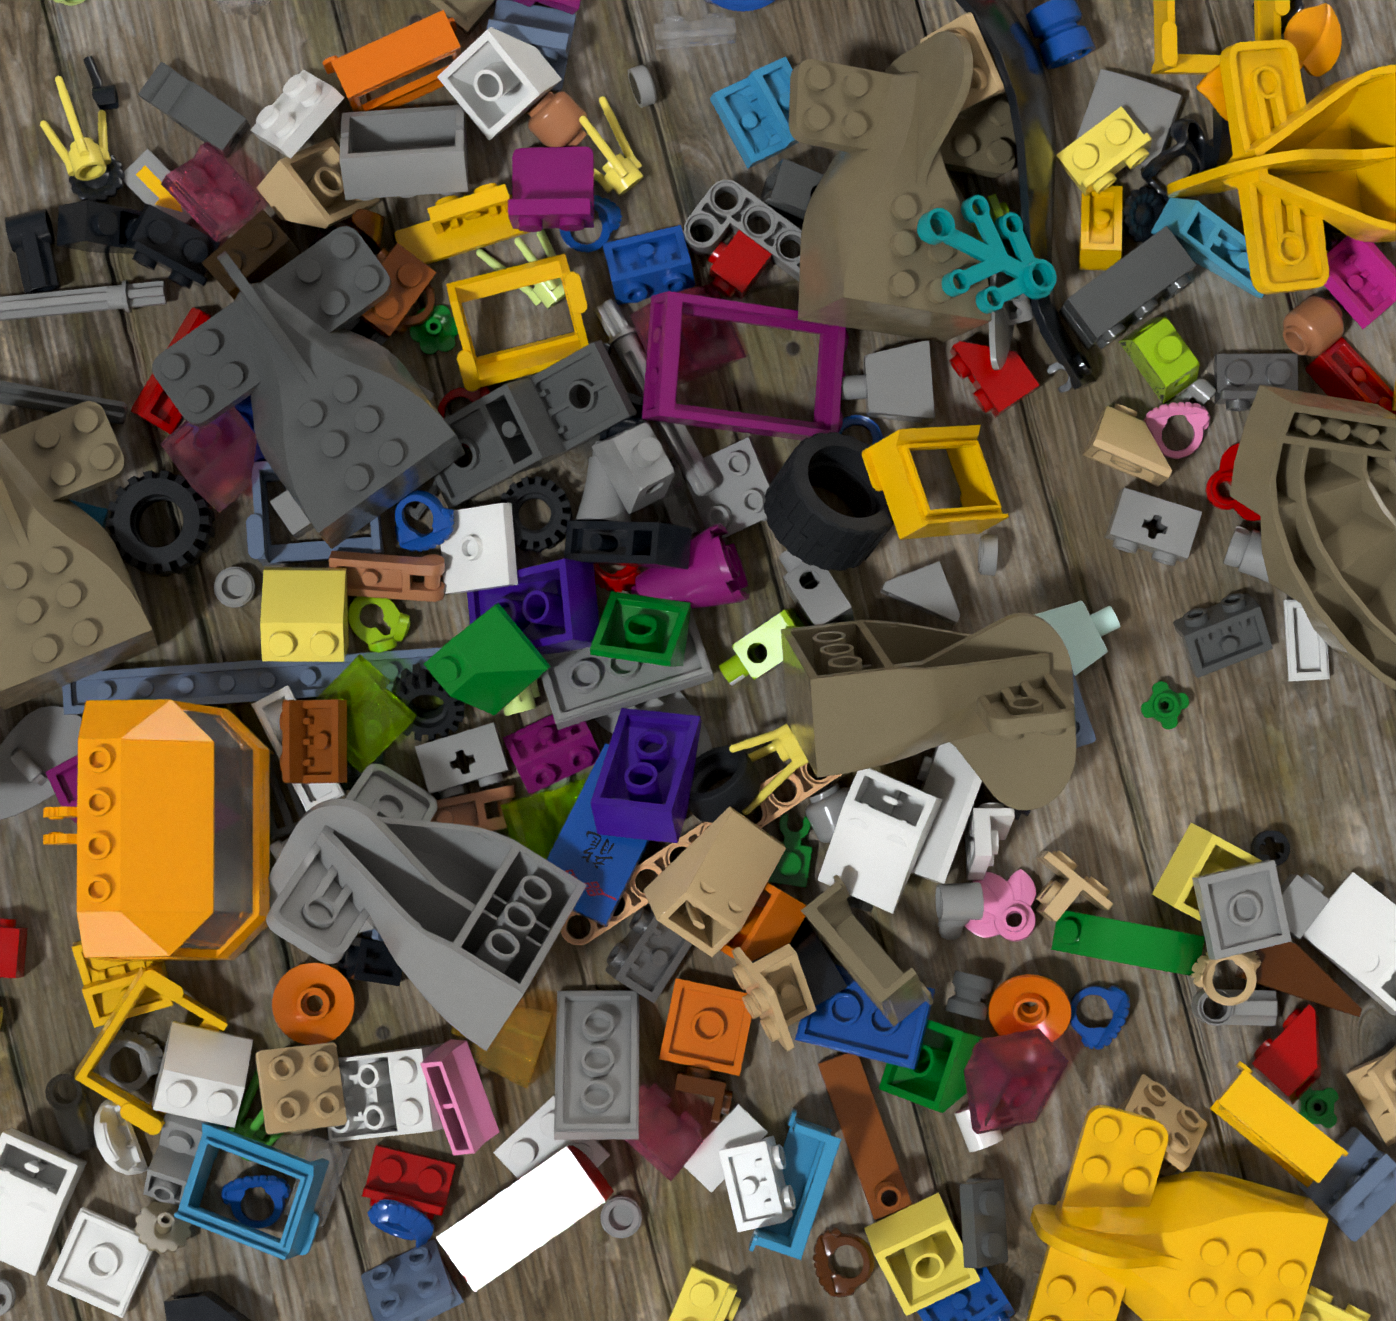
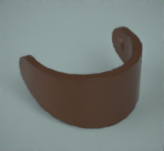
M358 209L353 213L352 218H347L332 225L336 228L344 226L354 228L373 254L379 253L385 223L384 216L366 209Z

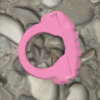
M1172 402L1169 405L1162 404L1159 408H1153V410L1146 414V418L1143 421L1146 423L1163 455L1172 459H1180L1191 455L1198 449L1203 440L1204 430L1210 424V415L1208 410L1204 406L1201 407L1198 403ZM1184 415L1193 428V440L1183 450H1170L1164 445L1162 440L1163 428L1167 424L1169 417Z

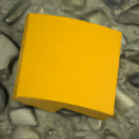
M81 941L73 943L71 947L84 985L82 993L94 1028L105 1025L141 967L145 968V970L153 969L168 978L164 961H104L84 957ZM147 986L127 1018L173 1006L174 1001Z

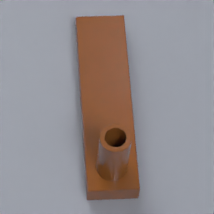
M844 1053L817 1063L873 1219L876 1220L911 1206L910 1196L859 1056Z

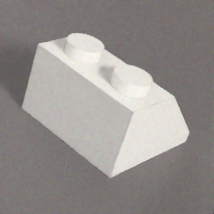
M492 27L487 29L437 76L488 140H491L513 125L562 80L536 47Z
M172 1021L152 1097L153 1110L235 1128L245 1089L253 1039Z

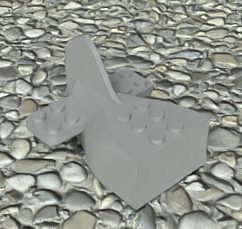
M371 764L363 771L345 799H331L313 806L303 815L294 828L268 877L271 909L266 917L267 925L276 935L325 964L338 963L358 933L375 929L381 935L396 963L428 1003L462 1035L487 1051L526 992L587 885L506 836L469 825L431 822L438 808L437 801L431 794L382 764Z

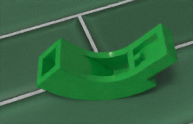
M1065 911L1056 922L1051 950L1192 976L1191 974L1194 973L1192 966L1202 956L1205 937Z

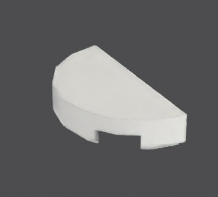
M107 1099L100 1104L94 1120L95 1140L102 1157L115 1171L125 1175L140 1174L148 1171V1166L132 1124L121 1117V1106Z

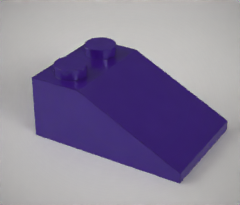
M570 559L556 560L517 570L518 585L467 592L470 624L495 604L499 603L541 655L591 647L599 625L594 565Z
M621 708L590 802L597 834L678 843L688 811L702 723L701 716Z

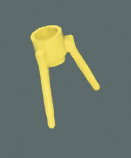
M57 76L55 82L75 140L70 145L71 150L69 153L47 121L42 120L40 126L65 163L69 176L75 175L78 180L82 181L96 179L105 173L106 165L112 162L108 151L106 112L104 110L98 112L99 145L94 143L91 138H84L64 80L61 76Z
M602 96L599 98V103L625 158L621 153L618 155L613 153L585 116H581L579 122L608 160L602 167L606 175L604 176L594 168V179L603 187L607 194L614 189L618 196H621L644 177L639 171L642 164L634 156L606 97Z
M787 723L773 731L743 740L729 747L730 752L735 753L772 741V743L748 754L751 761L754 762L777 751L783 762L791 759V762L757 794L752 803L742 810L744 815L750 814L796 769L808 763L804 752Z

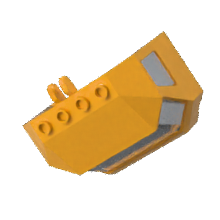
M171 699L86 700L78 735L77 807L43 808V818H49L50 820L77 818V834L49 832L43 835V845H77L76 912L84 957L111 962L235 960L268 927L266 917L270 910V885L268 879L270 874V754L274 753L228 709Z

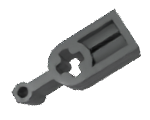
M162 61L138 93L139 97L159 109L182 128L226 158L229 157L250 127L244 116L199 85L187 80Z

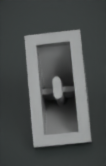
M940 561L886 581L880 593L952 625H955L959 620L960 612Z

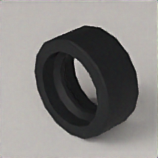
M730 745L713 748L696 758L688 808L700 821L713 823L730 806L740 813L752 803L759 793L761 786L759 772L744 750L732 753L729 750ZM728 776H732L731 779L728 780L721 787L713 791L707 792L718 781Z

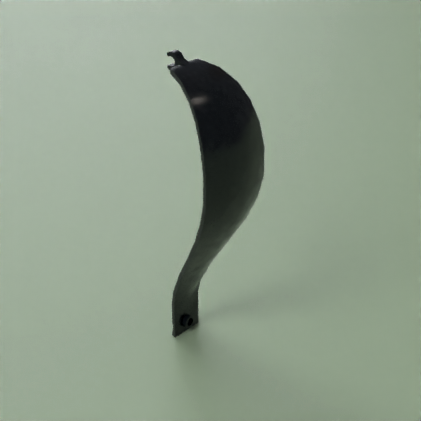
M955 0L966 13L971 12L982 37L995 59L1008 98L1017 147L1023 232L1035 258L1044 259L1052 264L1056 131L1052 94L1039 52L1014 10L1005 0ZM1054 287L1051 293L1044 298L1037 300L1029 298L1040 333L1058 361L1051 364L1047 372L1053 374L1059 369H1063L1068 374L1067 382L1057 388L1059 392L1070 391L1073 388L1077 390L1088 387L1096 382L1092 375L1093 370L1089 361L1082 352L1078 351L1061 323L1055 305Z

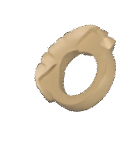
M1207 951L1205 956H1200L1197 962L1193 964L1192 971L1194 973L1191 975L1192 978H1195L1193 980L1194 984L1198 987H1203L1205 993L1213 1001L1225 1006H1234L1246 1001L1254 992L1257 983L1256 970L1259 968L1261 961L1258 959L1259 956L1256 955L1255 951L1217 960L1209 959ZM1223 960H1233L1244 971L1247 982L1241 994L1235 997H1224L1215 990L1212 979L1217 963Z

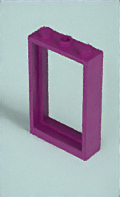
M671 291L651 296L642 419L801 441L817 433H839L843 423V415L840 411L842 377L845 376L843 360L849 341L846 327L798 320V311ZM689 315L820 335L814 421L808 422L676 404L682 316Z

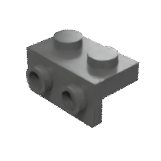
M969 1178L966 1183L959 1184L964 1268H982L1008 1262L1004 1179Z

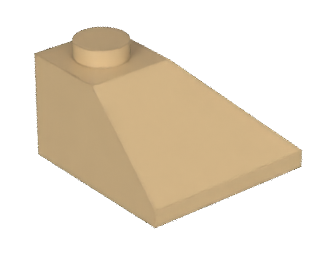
M332 137L296 152L291 159L288 157L280 159L257 187L258 191L281 220L324 229L352 217L353 213L358 209L367 210L381 201L380 198L368 201L359 199L345 200L339 159L340 147Z
M1115 404L1114 408L1106 406L1100 414L1083 456L1153 486H1160L1170 477L1172 469L1146 423L1137 419L1138 413L1131 408L1120 404Z

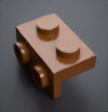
M399 243L389 252L382 248L376 255V258L391 279L392 288L389 295L359 317L386 339L390 337L437 273Z
M283 700L280 715V728L282 730L280 769L282 771L283 783H347V700Z

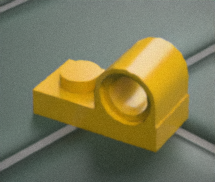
M1110 186L1099 194L1093 190L1087 196H1084L1081 192L1079 270L1106 271L1121 259L1123 186Z

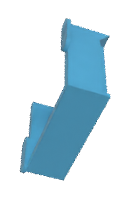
M792 1108L787 1121V1125L790 1127L783 1145L786 1168L782 1169L785 1184L791 1185L794 1191L796 1208L792 1210L793 1216L786 1222L756 1228L753 1231L748 1248L749 1251L753 1252L755 1246L758 1245L801 1260L841 1139L831 1135L832 1129L797 1118V1110Z
M204 1122L202 1123V1136L178 1211L174 1214V1217L282 1260L298 1255H306L311 1250L319 1226L320 1216L314 1211L330 1161L321 1158L310 1162L227 1130L224 1125ZM219 1148L300 1179L281 1239L199 1207Z

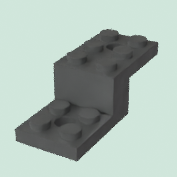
M602 340L590 343L530 378L506 383L444 418L456 434L460 444L469 446L473 454L470 465L465 464L461 458H458L433 476L449 509L467 502L520 472L545 465L637 414ZM580 385L587 387L591 395L587 407L580 404L577 399L576 393Z

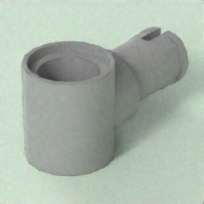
M979 882L938 884L936 886L935 904L939 920L938 931L941 937L946 940L957 939L962 933L963 926L969 923L970 920L982 919L984 899Z

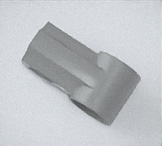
M1204 989L1198 991L1192 999V1013L1196 1019L1208 1025L1275 1026L1276 990L1255 989L1252 995L1243 1003L1234 1006L1222 1005L1220 1014L1214 1018H1209L1204 1013L1203 1004L1206 998H1208ZM1244 989L1215 990L1224 997H1235L1241 994Z

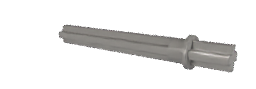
M123 280L122 285L0 297V321L125 309L126 313L132 312V308L166 305V298H168L167 290L165 288V281L129 284L128 280Z
M609 299L602 305L597 306L594 312L610 339L607 344H610L611 348L616 350L641 397H644L647 357L636 338L638 331L634 327L630 328L616 301ZM655 421L695 494L704 496L712 492L717 487V483L685 425Z

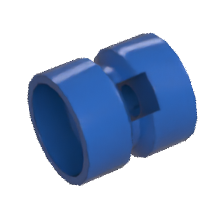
M1050 0L1026 14L1033 37L1044 39L1039 47L1047 69H1055L1075 62L1090 54L1096 48L1086 27L1077 25L1083 15L1076 0Z

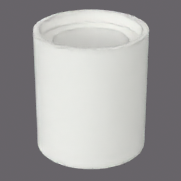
M989 1100L972 1104L954 1113L969 1152L987 1148L1004 1139Z

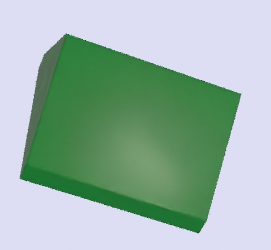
M611 591L590 647V655L669 667L683 666L691 603Z

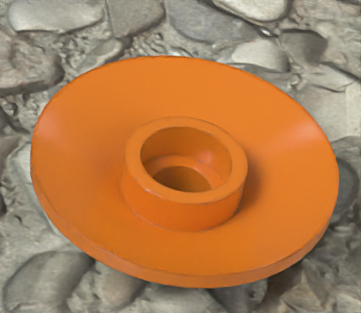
M305 963L289 970L279 980L272 998L273 1015L281 1031L290 1039L305 1045L328 1043L336 1039L350 1024L355 1009L354 993L349 981L340 971L323 963ZM312 995H317L322 999L323 1005L319 1011H313L308 1006V1000Z
M1034 974L1019 975L1004 981L993 992L989 1002V1019L996 1033L1007 1042L1021 1047H1040L1052 1043L1065 1032L1071 1019V1004L1066 992L1053 980ZM1034 1002L1037 1004L1034 1006H1026L1023 1003Z

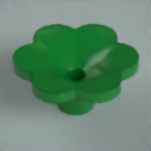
M444 305L436 306L432 316L424 324L411 327L410 329L411 338L415 342L420 343V348L425 354L433 355L439 350L449 352L455 347V337L458 335V330L454 317H451L450 310ZM425 308L418 310L416 315L423 312ZM433 325L438 326L436 330H431Z

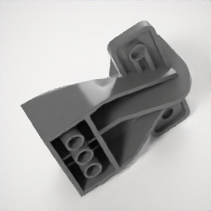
M348 226L333 230L260 283L249 284L230 256L224 251L217 256V259L239 289L236 299L159 354L152 364V372L156 380L182 416L191 425L196 427L210 424L251 395L255 434L265 459L318 534L331 549L465 454L454 431L400 360L380 344L345 329V327L384 300L392 288L391 279L387 271L354 228Z

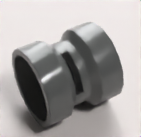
M955 970L952 983L955 986L954 991L957 993L956 996L953 995L948 998L945 1010L985 1020L988 1007L982 1001L992 992L995 980Z

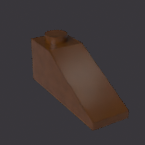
M1287 942L1254 950L1261 961L1259 968L1256 970V984L1360 1017L1362 1009L1296 943ZM1238 966L1235 977L1246 980L1244 971Z

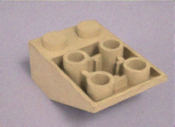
M730 806L643 891L657 921L713 957L742 929L786 847Z

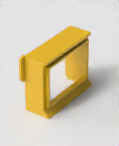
M1153 0L1155 60L1150 74L1207 75L1220 64V55L1178 54L1175 0ZM1254 0L1255 41L1281 39V16L1289 12L1290 0Z
M565 253L446 284L463 349L457 354V362L464 387L468 391H476L481 387L539 373L589 345L581 313H584L587 309L581 278L577 272H570ZM561 278L575 332L476 357L462 303Z
M981 425L899 429L862 451V458L872 487L876 491L883 490L900 540L973 533L980 534L1009 518L1008 513H1002L998 495L979 441L977 440ZM946 449L961 491L960 500L963 507L930 510L910 451Z
M141 967L75 1070V1080L121 1106L120 1115L123 1119L150 1135H156L165 1124L163 1120L166 1113L153 1110L152 1100L148 1104L94 1072L95 1067L148 986L202 1018L203 1020L198 1027L224 1031L228 1023L225 1016L214 1012L183 993L180 985L153 969L145 970V968Z
M1239 1061L1235 1066L1241 1071L1234 1077L1210 1109L1308 1188L1314 1180L1319 1184L1341 1156L1347 1157L1349 1153L1251 1075L1253 1071Z

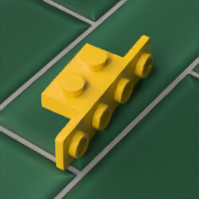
M489 183L479 186L474 190V194L461 198L457 195H451L437 200L435 206L427 208L430 217L429 221L397 230L395 238L397 243L427 265L530 232L512 228L508 217V199H512V195H509L506 184L498 186L496 183Z

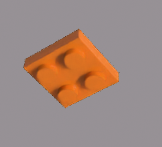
M676 978L659 1059L740 1076L752 1018L742 1000V997L747 995V992Z

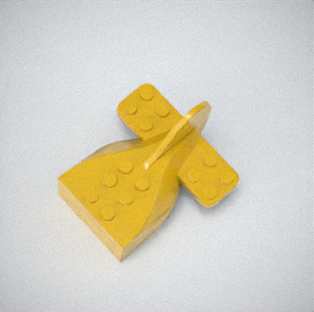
M1283 39L1248 41L1226 47L1220 55V69L1233 155L1225 165L1169 183L1166 186L1168 197H1195L1238 189L1250 276L1254 288L1259 293L1266 295L1319 288L1329 278L1323 220L1347 236L1359 241H1396V64L1378 67L1335 82L1323 89L1306 105L1298 53L1291 42Z
M1107 1105L1093 1106L1085 1116L1061 1200L1056 1205L1038 1204L1032 1209L1030 1221L1037 1236L1048 1246L1026 1321H1116L1122 1301L1143 1321H1299L1329 1219L1311 1198L1225 1174L1194 1171L1158 1178L1168 1144V1133L1162 1123L1154 1118Z

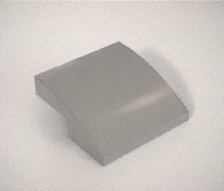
M1101 69L1076 140L1122 106L1143 134L1148 133L1152 138L1151 148L1147 150L1150 155L1135 167L1139 169L1144 168L1152 159L1165 151L1170 136V128L1175 122L1183 97L1160 86Z

